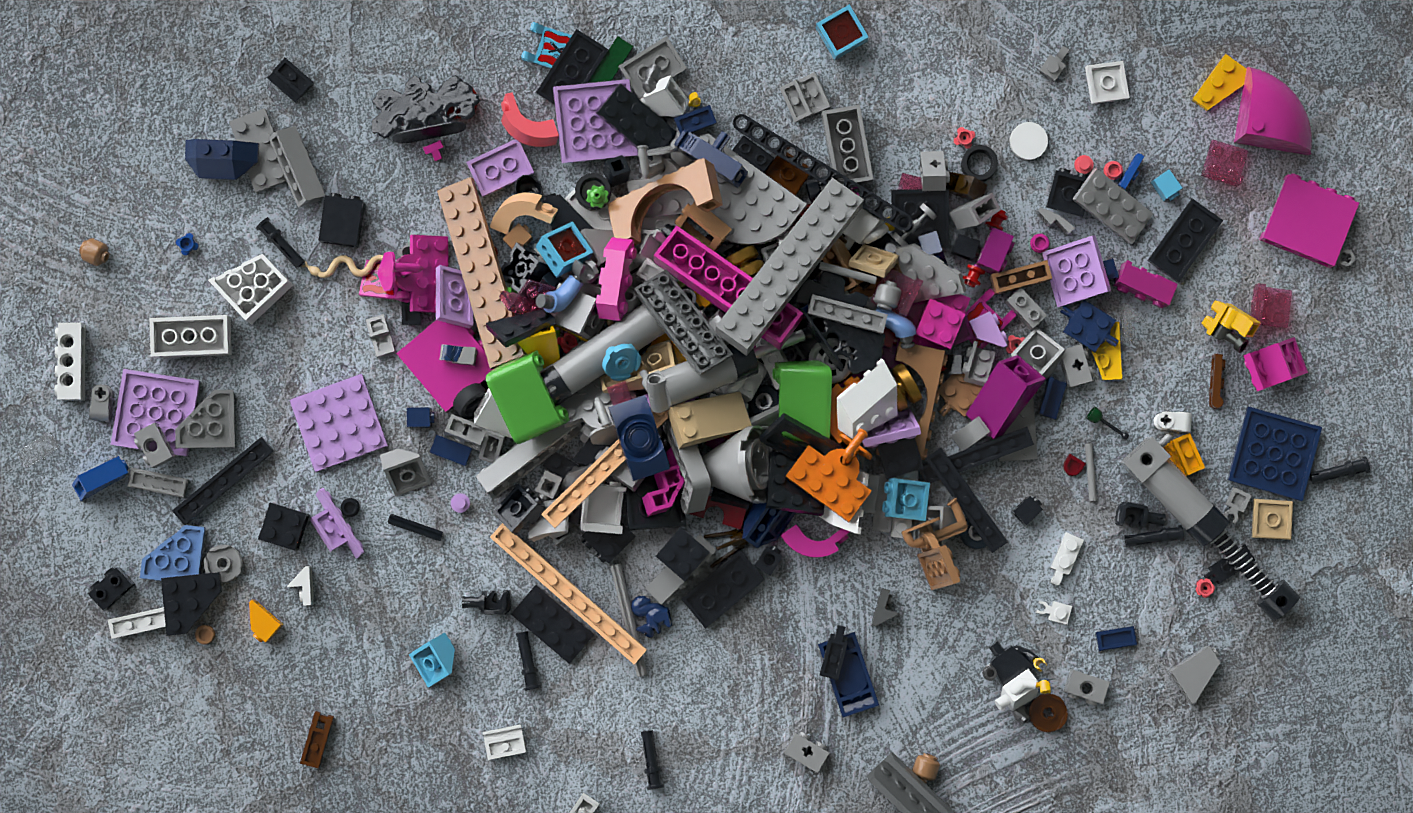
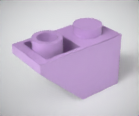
M989 311L969 321L978 340L1002 348L1007 346L1006 342L1009 340L1004 330L1000 332L997 326L1000 322L995 313L991 314Z

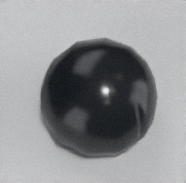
M522 175L515 182L514 194L535 193L542 195L541 182L535 179L533 175Z

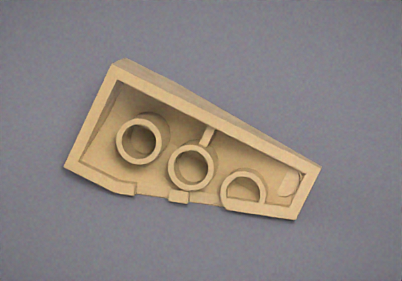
M669 339L648 347L647 352L641 355L639 369L630 373L631 377L615 381L607 374L601 376L603 393L645 389L642 385L643 379L640 376L641 370H646L650 374L679 364L671 340Z

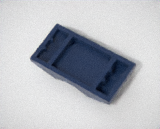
M646 395L608 407L632 481L670 469Z
M855 632L844 635V637H848V644L839 679L829 678L843 718L879 706ZM828 641L818 644L822 659L824 658Z

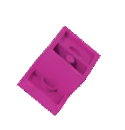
M962 294L929 299L920 318L915 335L950 350L963 322L965 311L971 298Z
M1295 337L1243 355L1245 366L1249 369L1252 384L1256 387L1257 391L1308 373Z

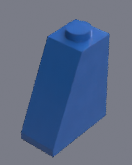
M117 456L78 475L72 486L80 501H83L123 479L128 474V466L124 460Z

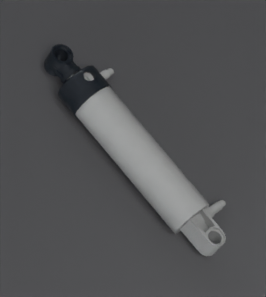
M682 288L684 293H690V300L694 304L696 301L695 293L688 288ZM644 304L557 362L540 371L555 407L605 373L602 363L606 350L609 347H615L620 344H632L639 351L665 334V331Z

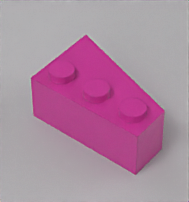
M1129 260L1121 264L1118 272L1119 277L1115 279L1113 286L1117 287V291L1125 294L1130 292L1135 294V298L1142 301L1150 300L1153 302L1152 305L1159 308L1170 305L1178 285L1177 283L1158 274L1147 272L1148 269L1143 267L1141 269L1132 266L1133 262Z

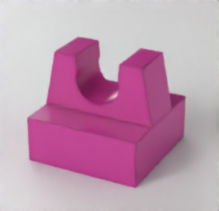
M441 140L423 147L425 154L432 153L435 161L442 159L439 149L444 146Z

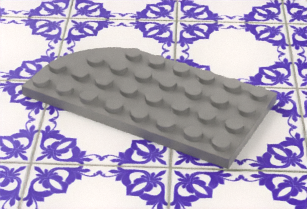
M703 129L692 133L710 145L716 140ZM677 131L675 138L668 146L675 147V141L680 135L679 131ZM725 146L722 152L741 163L748 171L747 177L738 188L717 176L723 205L711 210V212L732 229L725 241L737 245L752 246L765 244L781 237L794 225L807 208V204ZM678 150L671 153V159L680 168L694 163L693 160ZM741 173L736 178V181H739V179L741 178Z

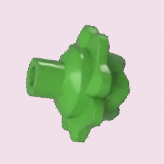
M593 185L592 190H587L588 197L586 201L590 203L591 207L597 206L602 208L604 204L608 203L607 196L609 192L605 190L604 186L597 187Z

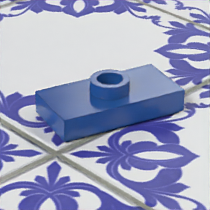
M1140 153L1134 156L1118 184L1123 190L1126 189L1130 180L1134 181L1140 172L1137 168L1144 158Z

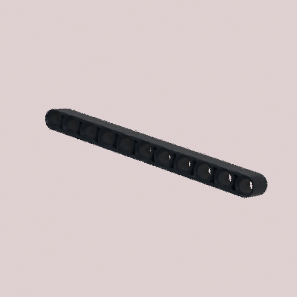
M739 114L733 119V126L739 133L822 184L827 185L833 177L835 180L844 179V186L851 191L855 188L860 189L859 196L864 199L862 208L903 233H908L913 229L914 221L908 214L744 114ZM740 120H747L745 128L738 127ZM758 129H762V137L755 138V131ZM774 139H778L779 146L776 148H771V141ZM789 149H795V156L792 158H787L786 156ZM805 159H811L812 161L811 166L808 168H803L802 166ZM821 169L828 170V174L824 178L818 176ZM871 198L877 200V204L873 208L867 206V202ZM887 208L893 210V215L890 218L883 216V212ZM904 218L909 219V226L901 228L900 221Z

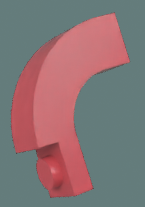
M513 92L506 93L503 102H501L503 111L501 122L506 131L519 142L529 146L547 147L556 145L559 134L554 120L535 122L525 118L518 109Z

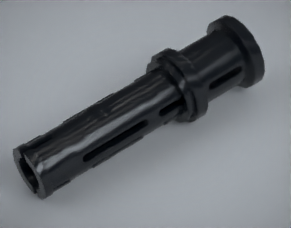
M269 217L262 220L256 226V230H260L265 235L267 242L273 243L296 269L304 264L305 260L281 236V230L274 227Z
M1364 456L1360 460L1352 462L1348 460L1340 466L1310 472V480L1312 484L1343 476L1354 477L1355 474L1370 473V465L1367 457Z
M1182 525L1167 529L1162 527L1160 530L1124 535L1126 547L1156 542L1168 544L1170 541H1184Z
M528 631L516 633L523 666L521 675H524L526 685L524 690L542 688L538 682V669L534 666Z
M653 730L642 731L641 737L646 761L644 773L647 774L648 780L647 790L663 788L664 784L661 782L660 775L662 769L658 766Z

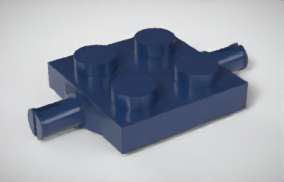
M1083 300L1079 308L1074 312L1065 306L1061 309L1060 313L1069 318L1063 333L1094 353L1105 341L1114 347L1118 344L1119 340L1110 335L1111 328L1115 324L1116 319L1089 302Z

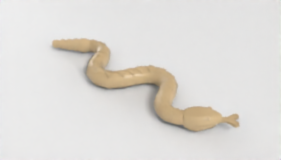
M346 255L335 258L326 272H321L318 267L308 266L307 262L302 267H307L313 276L328 278L333 275L339 264L346 263L354 276L364 277L373 270L378 261H382L383 255L372 257L362 270H359L353 259Z

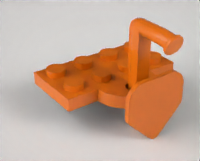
M858 429V433L853 440L841 433L839 438L848 447L846 449L832 450L825 456L808 445L790 469L786 478L849 523L872 492V490L857 480L860 465L856 455L859 454L869 460L873 457L860 446L862 441L868 437V433L863 429Z

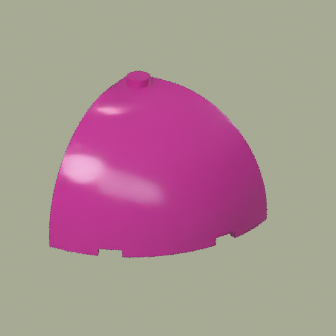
M1247 67L1234 143L1310 155L1312 149L1311 126L1305 108L1297 95L1277 77L1265 71Z

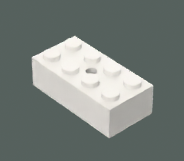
M228 315L149 318L150 351L153 358L232 355L231 317ZM194 334V339L190 341L189 336Z

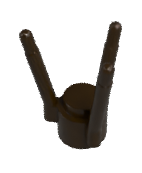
M736 528L731 531L704 535L705 539L732 535L729 537V542L716 547V550H721L731 545L734 549L710 565L711 568L720 564L737 551L744 549V545L749 544V542L742 538L743 530L738 531Z

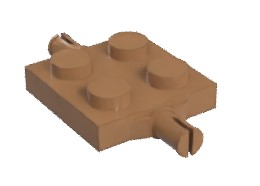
M952 374L937 390L946 403L938 412L945 417L952 409L965 418L967 411L983 386L964 382L965 374Z

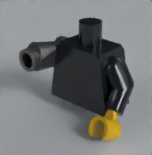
M996 641L989 647L995 657L989 661L990 664L983 669L982 674L988 681H992L997 677L1003 687L1027 669L1031 671L1033 668H1036L1039 672H1042L1039 664L1044 663L1047 666V663L1030 649L1019 645L1014 647L1009 645L1004 649Z

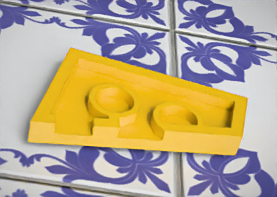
M1225 54L1195 94L1192 101L1208 111L1244 85L1247 69Z
M1115 322L1111 328L1110 335L1119 340L1116 347L1105 341L1100 345L1096 353L1091 351L1103 380H1122L1119 322Z

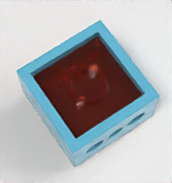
M850 4L816 23V30L834 61L863 45L869 38Z
M573 221L543 235L536 245V249L556 278L572 271V265L575 260H579L583 264L594 253Z

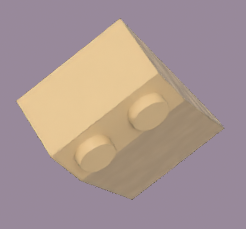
M740 391L672 406L667 412L679 449L734 434L748 426H752Z

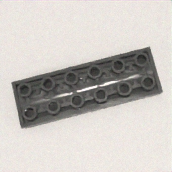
M667 270L662 271L634 288L637 297L698 375L701 376L733 356L732 352L715 333L714 329Z
M893 752L867 775L869 782L901 813H955Z

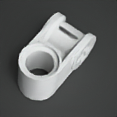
M1167 411L1159 413L1154 417V426L1159 430L1191 433L1192 413ZM1164 418V420H1167V423L1164 424L1160 419Z

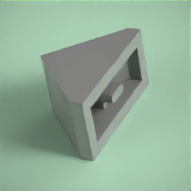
M487 429L479 459L494 463L496 458L500 456L507 437Z

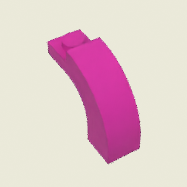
M795 524L783 533L781 538L792 550L801 555L824 557L837 552L839 548L835 543L841 544L848 539L847 534L850 531L841 528L826 540L814 541L807 538L797 524Z

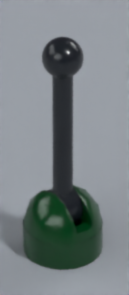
M1094 406L1088 413L1086 419L1090 422H1102L1120 434L1122 439L1126 440L1129 438L1127 432H1122L1104 420L1102 411Z

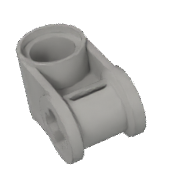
M99 384L92 389L89 410L90 420L111 421L113 391L108 385ZM102 389L103 391H106V395L103 396L99 395L98 393L99 391H102Z

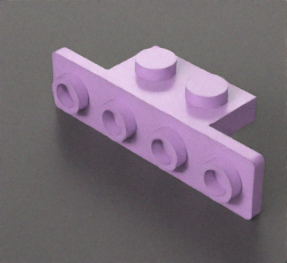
M324 488L320 489L316 496L325 510L313 516L310 521L330 552L346 543L357 559L364 553L362 543L356 540L351 526L346 524L342 518L341 510L335 507L332 502L330 493L325 491Z

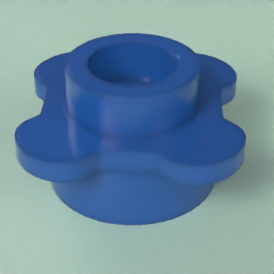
M187 233L176 240V245L179 246L181 253L185 256L199 247L191 233Z

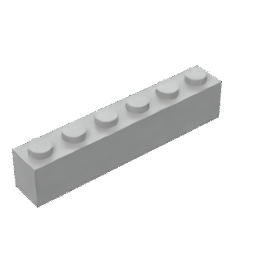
M581 423L565 428L563 424L529 441L515 444L507 453L496 458L494 463L483 468L476 478L486 492L495 499L579 435L583 426Z

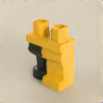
M1214 301L1211 310L1217 313L1215 318L1206 316L1202 322V325L1207 329L1206 333L1215 339L1226 340L1234 344V350L1242 353L1249 343V340L1244 337H1253L1261 322L1231 303ZM1235 329L1244 337L1238 338L1232 332Z

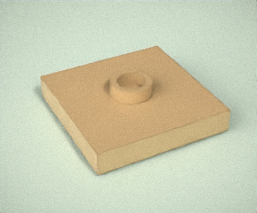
M863 244L849 260V267L885 278L898 262L899 255Z
M1253 499L1252 538L1291 540L1293 501Z

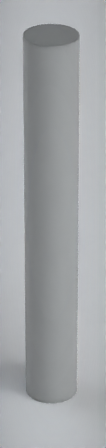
M824 262L819 264L820 270L872 284L876 283V276Z
M1089 443L1085 444L1089 501H1097L1093 445Z

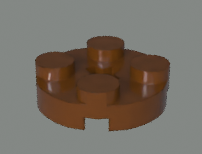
M1050 693L1040 694L1034 698L1028 710L1033 726L1043 732H1053L1062 728L1068 717L1064 701L1059 696ZM1050 707L1053 716L1045 718L1043 710H1047Z

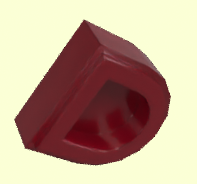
M1069 453L1063 463V470L1069 476H1076L1080 474L1086 463Z

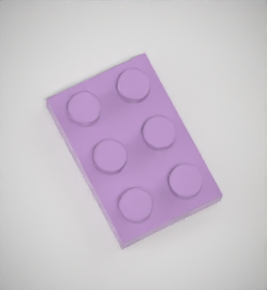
M516 139L466 162L482 197L515 183L522 175L534 174L521 143Z
M442 265L437 266L436 320L470 328L473 326V310L461 270Z

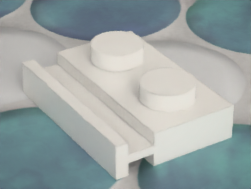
M521 724L483 732L488 760L526 752Z

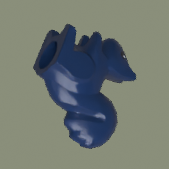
M637 596L632 601V612L638 617H646L647 624L636 628V631L643 633L648 638H652L655 630L658 634L661 633L662 625H666L668 628L673 626L668 607L659 603H651V599L646 598V596Z

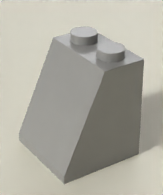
M559 283L557 288L554 289V291L557 290L562 284ZM580 291L563 311L551 313L555 317V325L586 340H590L599 334L607 319H601L598 316L596 298Z

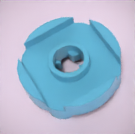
M632 344L611 346L606 350L602 367L611 379L615 381L625 380L631 377L630 373L639 369L641 356Z

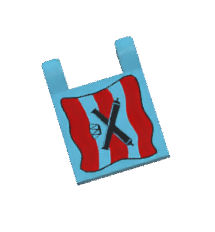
M533 22L530 30L542 34L536 55L523 51L521 59L552 68L572 35Z

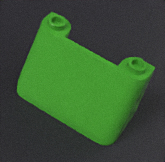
M538 350L502 364L486 375V382L514 442L517 444L529 441L570 421L568 411L560 405L555 407L542 379L540 371L543 369L544 359L539 355Z
M819 360L775 362L772 377L780 384L779 417L785 413L823 436L830 438L831 368ZM782 432L783 436H787L794 441H802L788 432Z

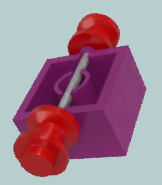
M1004 210L998 211L992 216L990 221L985 222L990 231L974 266L968 264L967 269L969 273L967 276L962 277L965 281L964 284L971 288L980 286L981 283L978 281L980 275H984L985 272L989 274L1002 272L1008 260L1005 257L1012 252L1015 242L1012 241L1014 236L1003 232L1002 221L1008 219Z

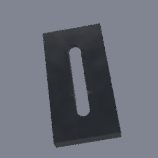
M785 413L760 435V442L794 461L799 459L806 447L787 436H783L782 432H788L822 451L821 454L823 456L835 449H845L842 445Z

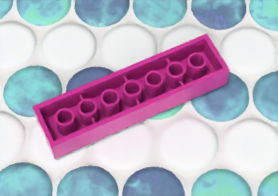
M677 225L654 254V263L667 270L669 274L725 313L753 279ZM788 303L761 338L780 350L802 321L803 313Z

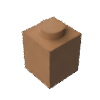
M518 223L503 238V241L511 249H513L516 242L527 246L533 240L531 236L533 232L525 224L521 226Z

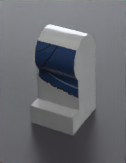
M442 344L439 360L475 366L477 348Z

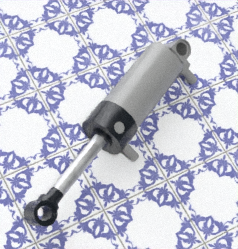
M812 319L813 323L822 333L825 330L823 319ZM807 327L793 332L780 350L810 338L815 340ZM829 333L824 338L827 340L832 336V333ZM768 342L753 348L746 356L729 344L727 347L733 356L701 376L696 373L688 361L662 371L657 370L650 374L646 370H641L642 385L648 393L650 408L653 412L661 413L669 410L672 406L756 375L759 372L757 359L777 352L779 349Z

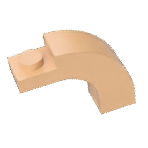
M519 193L509 197L502 203L491 221L490 228L508 234L513 227L515 218L522 215L532 216L551 224L558 209L550 204L540 202L542 195Z

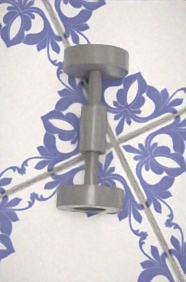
M924 203L920 208L925 213L918 220H914L913 229L908 233H904L902 237L896 232L892 235L901 246L909 245L904 239L921 225L920 222L927 215L933 220L937 217Z

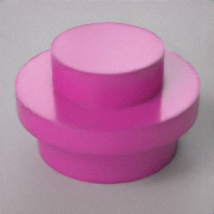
M1036 234L1030 240V247L1036 253L1045 252L1049 247V239L1043 234Z

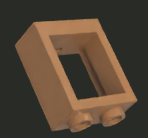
M695 202L692 205L688 203L681 211L683 215L681 214L674 222L678 227L714 252H717L732 230L711 211L706 213L698 208ZM689 217L714 237L712 242L687 222Z

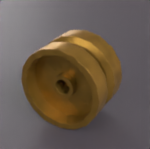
M754 245L725 258L752 278L756 276L764 265L762 260L751 262L759 255Z
M902 363L892 368L897 384L898 412L908 407L906 398L913 404L922 399L915 381Z

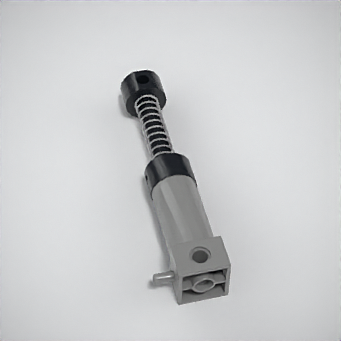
M1166 434L1159 442L1153 437H1146L1120 464L1137 482L1142 483L1201 547L1206 546L1208 543H1214L1213 547L1219 548V553L1224 554V559H1229V564L1235 565L1234 569L1239 570V574L1245 576V581H1250V586L1256 587L1255 592L1261 593V598L1258 600L1257 605L1272 621H1276L1295 606L1300 596L1284 579L1274 585L1272 583L1274 580L1270 581L1267 578L1268 574L1265 575L1262 572L1263 569L1260 570L1257 567L1258 563L1254 564L1251 561L1253 558L1249 559L1247 557L1248 552L1244 553L1241 550L1242 547L1239 548L1236 545L1237 541L1233 542L1231 540L1232 536L1229 537L1226 534L1227 530L1225 528L1230 521L1169 459L1171 456L1164 447L1172 440V437ZM1143 455L1148 457V463L1145 465L1141 460ZM1280 596L1281 602L1277 605L1276 599Z

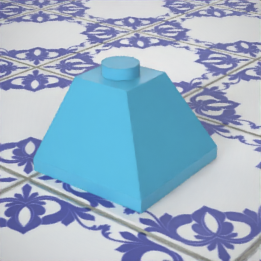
M443 633L409 654L428 688L452 673L455 648L446 633Z

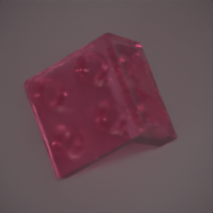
M1212 140L1201 176L1238 187L1243 181L1244 176H1241L1248 150Z
M891 269L885 278H881L879 284H885L886 281L897 283V288L902 293L898 306L892 308L891 311L906 318L923 280L918 278L914 280ZM875 290L871 302L877 305V303L874 302V297L876 293Z
M529 279L518 294L502 291L499 297L508 311L524 314L544 309L536 305L537 296L557 289Z
M1260 283L1254 285L1250 316L1260 321V325L1287 328L1292 291L1266 287V284Z

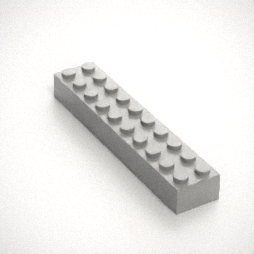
M832 177L716 325L715 333L747 356L862 209L864 199Z

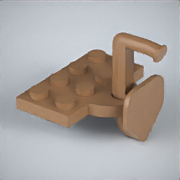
M954 498L947 504L953 510L957 523L933 532L930 523L940 520V517H937L901 532L907 545L913 548H921L922 553L917 554L931 590L960 582V572L953 564L951 550L946 545L940 546L938 543L967 529L968 525L957 502V498ZM918 529L920 532L919 538L914 540L910 531Z

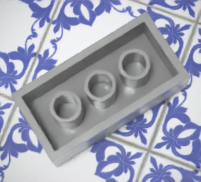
M860 105L822 111L821 118L830 167L859 185L872 183L873 174ZM837 179L838 182L844 185V179Z

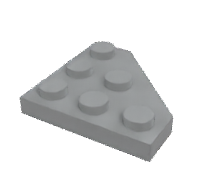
M910 244L895 249L896 254L899 255V265L912 303L960 294L966 291L960 271L948 267L944 264V261L932 254H927L918 245Z
M213 390L175 429V448H234V390Z

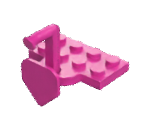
M410 235V254L401 256L396 262L394 252L384 253L378 270V278L384 291L393 290L396 283L403 291L410 292V312L436 313V267L439 265L448 267V237Z

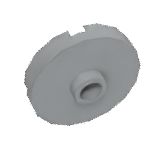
M217 545L211 548L204 559L206 573L220 572L221 583L235 580L241 574L243 568V558L240 552L229 545ZM223 560L227 561L226 567L221 566Z

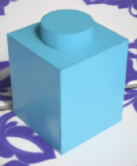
M1170 169L1151 182L1163 201L1166 199L1171 201L1180 195L1178 191L1182 187Z

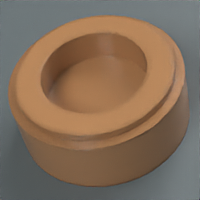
M202 625L197 628L195 638L200 644H210L215 639V630L209 625Z

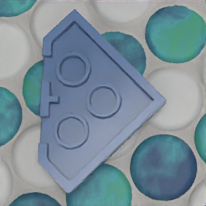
M183 526L177 533L169 537L142 559L140 578L161 580V578L200 574L206 527Z

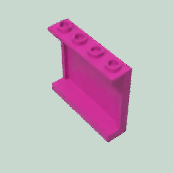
M1288 174L1283 178L1284 183L1266 229L1261 234L1259 240L1325 267L1332 268L1336 264L1359 202H1356L1352 196L1337 194V191L1332 188H1321L1317 182L1310 180L1306 182L1297 174Z
M436 320L396 354L443 410L448 413L453 409V401L456 395L463 388L474 383L481 384L486 380V375L494 369H490L482 341L479 340L477 342L474 339L473 335L475 333L471 328ZM441 345L477 348L475 366L439 360Z

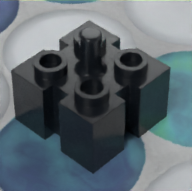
M516 242L509 254L511 257L508 263L504 262L501 267L504 281L510 283L511 287L519 294L535 298L539 291L540 281L551 269L532 247Z

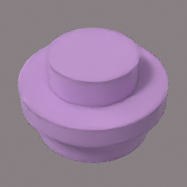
M460 493L452 497L451 507L454 511L463 513L468 510L470 500L465 494Z

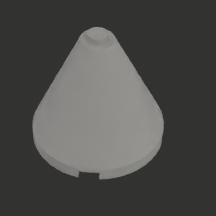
M755 425L744 428L702 456L710 477L711 486L755 504L766 503L769 453L773 451V448L760 442V435L762 434L760 430L763 429L761 426Z

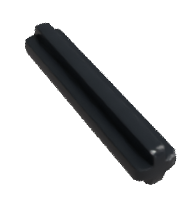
M390 514L388 518V524L437 541H441L443 537L442 531L403 517Z

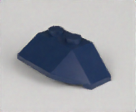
M212 139L186 140L185 160L198 178L237 180L252 166H255L259 159V143Z
M753 503L744 516L742 538L756 548L776 541L796 512L766 508V503Z

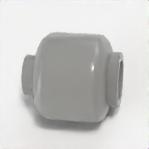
M886 281L885 284L878 285L874 302L877 303L878 308L891 311L892 308L898 306L902 291L897 288V283Z

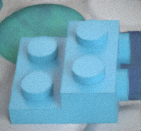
M889 478L888 482L884 485V492L887 493V498L882 504V511L885 512V517L926 521L930 483Z

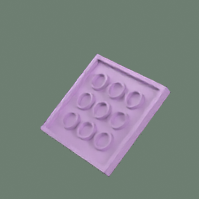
M629 79L553 87L562 164L611 159L621 155L624 157L638 155L637 148L596 114L618 84L621 83L631 92Z
M123 369L111 445L138 449L134 442L136 438L134 433L152 423H158L173 453L188 457L189 448H175V429L196 408L200 381ZM155 441L150 443V451H155L157 449V443Z
M363 374L290 400L315 472L388 446Z

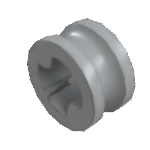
M1348 249L1341 250L1336 263L1341 267L1351 265L1355 260L1354 253ZM1342 253L1343 255L1349 256V259H1347L1349 261L1348 263L1346 261H1341V258L1343 257L1341 256Z

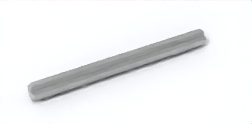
M620 564L612 565L611 571L625 629L640 643L622 567ZM642 656L634 664L638 677L647 675Z

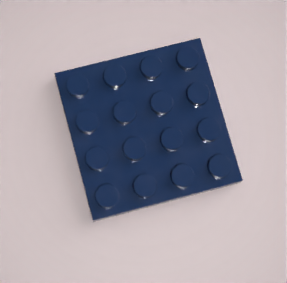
M1248 406L1245 411L1227 481L1303 501L1322 427Z

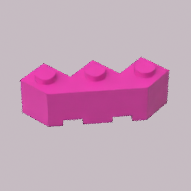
M612 237L604 248L603 257L606 258L605 268H601L599 284L602 285L601 295L596 297L598 316L601 319L620 321L628 311L625 292L631 286L633 280L632 275H630L629 265L637 255L632 239Z
M671 448L666 451L670 469L654 474L659 490L647 493L642 498L648 516L667 511L673 505L685 481Z

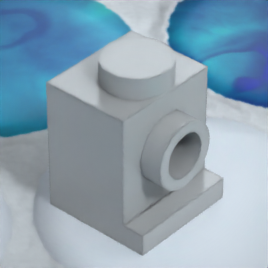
M545 470L536 488V492H539L538 497L547 501L550 498L554 499L563 478ZM551 483L553 488L549 491L546 490V484Z

